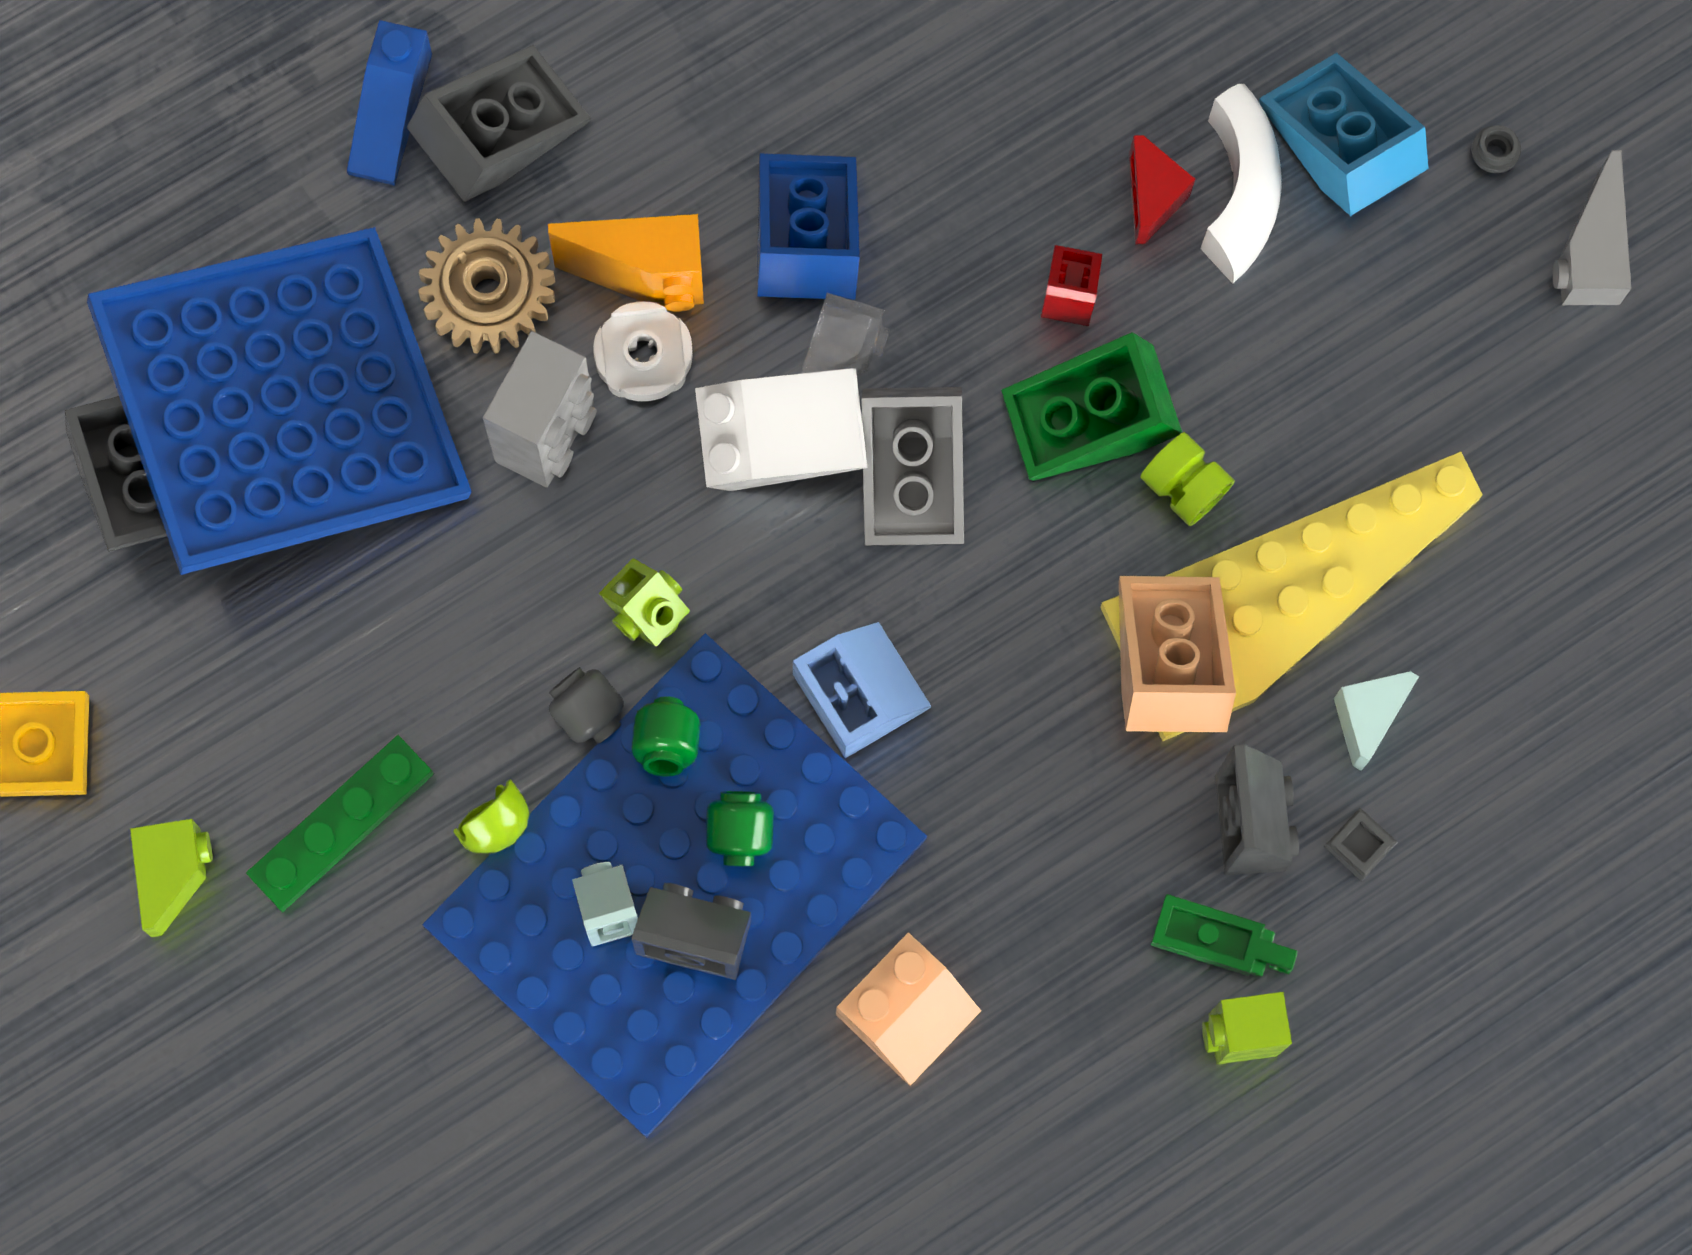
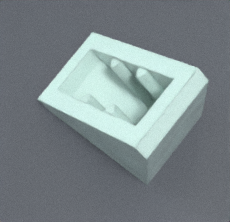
M1409 671L1344 686L1338 691L1334 697V702L1352 766L1362 771L1370 761L1419 678L1418 675Z

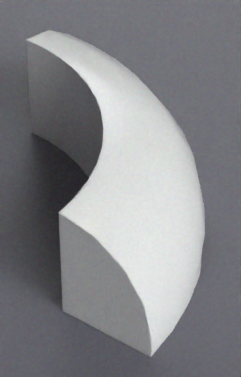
M1237 84L1215 98L1208 122L1219 135L1227 151L1231 171H1233V191L1231 200L1225 210L1207 228L1200 249L1232 284L1248 270L1266 244L1276 220L1282 189L1280 157L1273 128L1260 103L1245 84Z

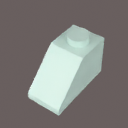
M601 862L582 869V877L572 879L591 946H597L633 935L638 917L623 866L620 865L612 868L611 862Z

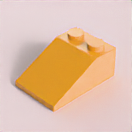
M698 214L548 224V234L555 268L638 301L657 303L668 311H687L696 304H704Z

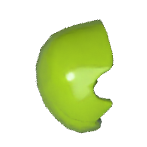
M511 779L506 782V786L498 785L495 788L496 799L487 801L470 811L459 824L458 829L455 828L453 830L467 850L473 853H496L513 845L525 831L530 815L528 805L524 796Z

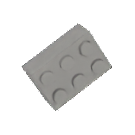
M533 331L530 332L483 416L496 463L548 488L554 476L561 478L564 475L573 457V451L569 448L578 433L582 435L587 433L597 412V409L593 407L594 393L591 390V377H589L586 357Z

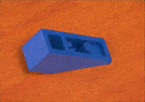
M379 20L366 64L347 167L348 175L395 186L410 134L407 126L417 109L432 58L426 30Z

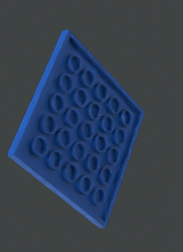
M375 227L88 294L87 304L180 575L469 499L472 492Z

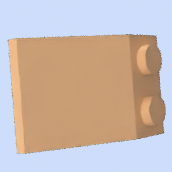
M1120 576L1121 693L1126 731L1227 732L1236 689L1220 577Z

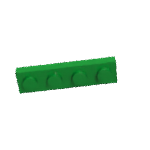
M397 735L251 867L246 874L283 913L434 775L433 771Z

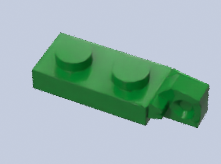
M1169 894L1165 896L1151 942V946L1246 976L1251 974L1257 977H1263L1265 968L1289 975L1294 968L1298 953L1297 950L1273 943L1275 932L1265 929V924Z

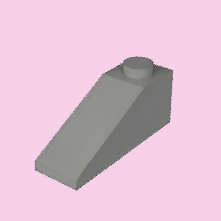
M1612 150L1603 163L1561 256L1554 261L1553 285L1555 289H1561L1562 305H1620L1632 289L1621 150Z

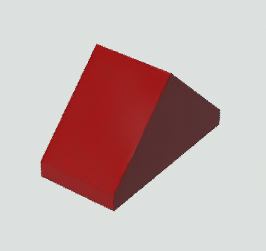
M1134 135L1129 151L1136 245L1146 244L1191 195L1195 178L1144 135Z
M1059 245L1054 246L1041 313L1042 318L1089 326L1097 295L1103 254Z

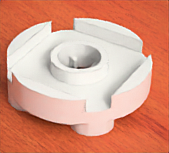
M633 302L616 309L611 313V318L604 323L603 327L601 328L600 326L595 335L593 345L595 365L600 378L608 385L612 394L634 401L657 400L679 390L683 386L685 377L692 364V341L687 326L680 318L678 320L675 315L667 312L665 307L653 302ZM649 341V348L654 345L657 348L656 355L650 356L648 362H639L638 358L633 359L629 355V351L637 349V342Z

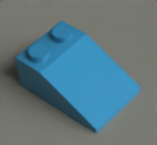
M1337 52L1259 98V103L1266 115L1319 188L1350 216L1429 169L1425 126Z

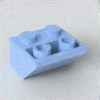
M879 622L838 634L793 660L794 678L845 759L931 708L929 701Z

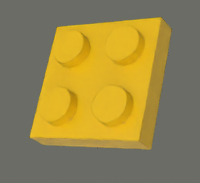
M86 691L0 693V797L87 795L89 695Z

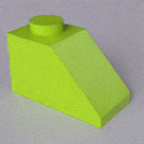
M193 819L130 828L142 930L150 937L163 935L207 878L205 863L212 862L213 859L209 833L201 832L200 827Z

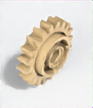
M480 218L475 219L474 232L468 234L460 224L455 225L457 240L451 241L449 238L440 235L438 239L443 253L427 251V261L433 268L419 270L421 281L427 284V286L418 289L421 301L429 303L424 308L427 320L438 319L435 328L439 336L453 330L452 342L455 347H459L466 338H470L473 353L478 354L483 342L489 341L493 352L497 354L500 351V341L503 338L508 339L514 348L519 347L517 332L522 330L527 335L531 331L536 333L531 319L547 321L548 313L542 303L550 304L555 302L554 291L546 287L555 283L554 271L545 269L550 264L548 253H536L539 246L535 236L521 242L522 231L519 225H515L508 234H504L501 219L495 220L491 231L484 230ZM484 279H494L500 283L490 293H480L475 290L476 285Z

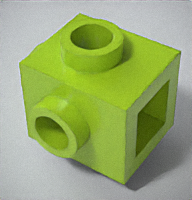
M634 558L598 593L616 613L617 616L612 622L627 638L634 641L639 636L655 647L663 639L674 633L679 622L690 612L689 608L678 597L682 592V588L669 574L663 570L657 572Z

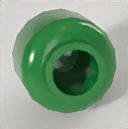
M667 696L659 697L653 703L646 704L636 713L633 725L631 750L635 760L643 765L644 770L656 776L666 777L680 774L683 769L695 762L698 754L700 734L698 715L691 708L685 706L680 699Z
M720 792V799L711 802L707 807L706 847L714 854L723 855V865L753 866L754 856L764 855L772 849L773 807L769 803L761 801V793Z

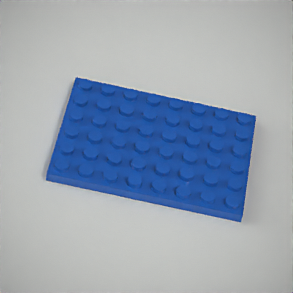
M706 633L619 721L622 725L608 738L598 743L530 813L527 827L513 845L490 854L422 924L431 935L646 1138L927 840V835ZM667 696L680 699L685 706L696 712L700 720L698 754L695 762L683 769L678 775L663 777L650 774L644 770L643 765L635 760L631 747L634 718L637 711L646 704L653 703L655 699ZM722 791L761 793V801H765L773 807L772 849L764 855L754 856L753 866L723 865V855L714 854L706 847L707 807L711 802L720 799V792ZM611 862L612 868L622 865L638 918L649 888L653 887L662 890L664 883L677 884L693 890L692 898L712 902L714 896H724L744 903L742 910L751 912V924L736 980L636 955L632 943V935L592 947L584 926L572 879L582 877L581 870L593 864Z

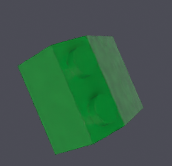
M1133 332L1001 390L1028 477L1032 481L1136 454L1177 437L1182 433L1154 345Z

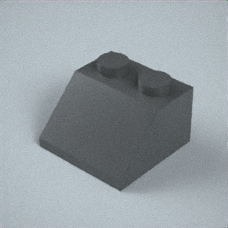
M664 883L662 890L650 887L632 935V943L636 955L736 980L751 924V912L742 910L744 903L724 896H714L712 902L692 898L693 890L672 883Z

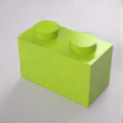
M1284 992L1221 1000L1209 1012V1021L1202 1023L1205 1049L1207 1053L1215 1052L1217 1065L1276 1057L1292 1044Z

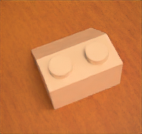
M909 932L836 1008V1016L909 1086L917 1080L981 1012L980 1008L948 969Z

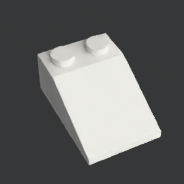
M850 368L745 379L695 388L706 487L735 491L868 468L856 369Z

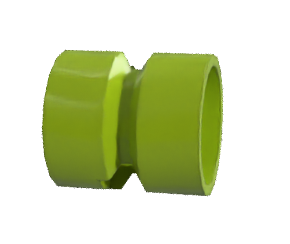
M1183 432L1153 458L1141 473L1140 478L1159 497L1170 496V508L1188 526H1192L1224 497L1233 486L1235 480L1217 462L1206 463L1203 460L1205 451L1186 432Z

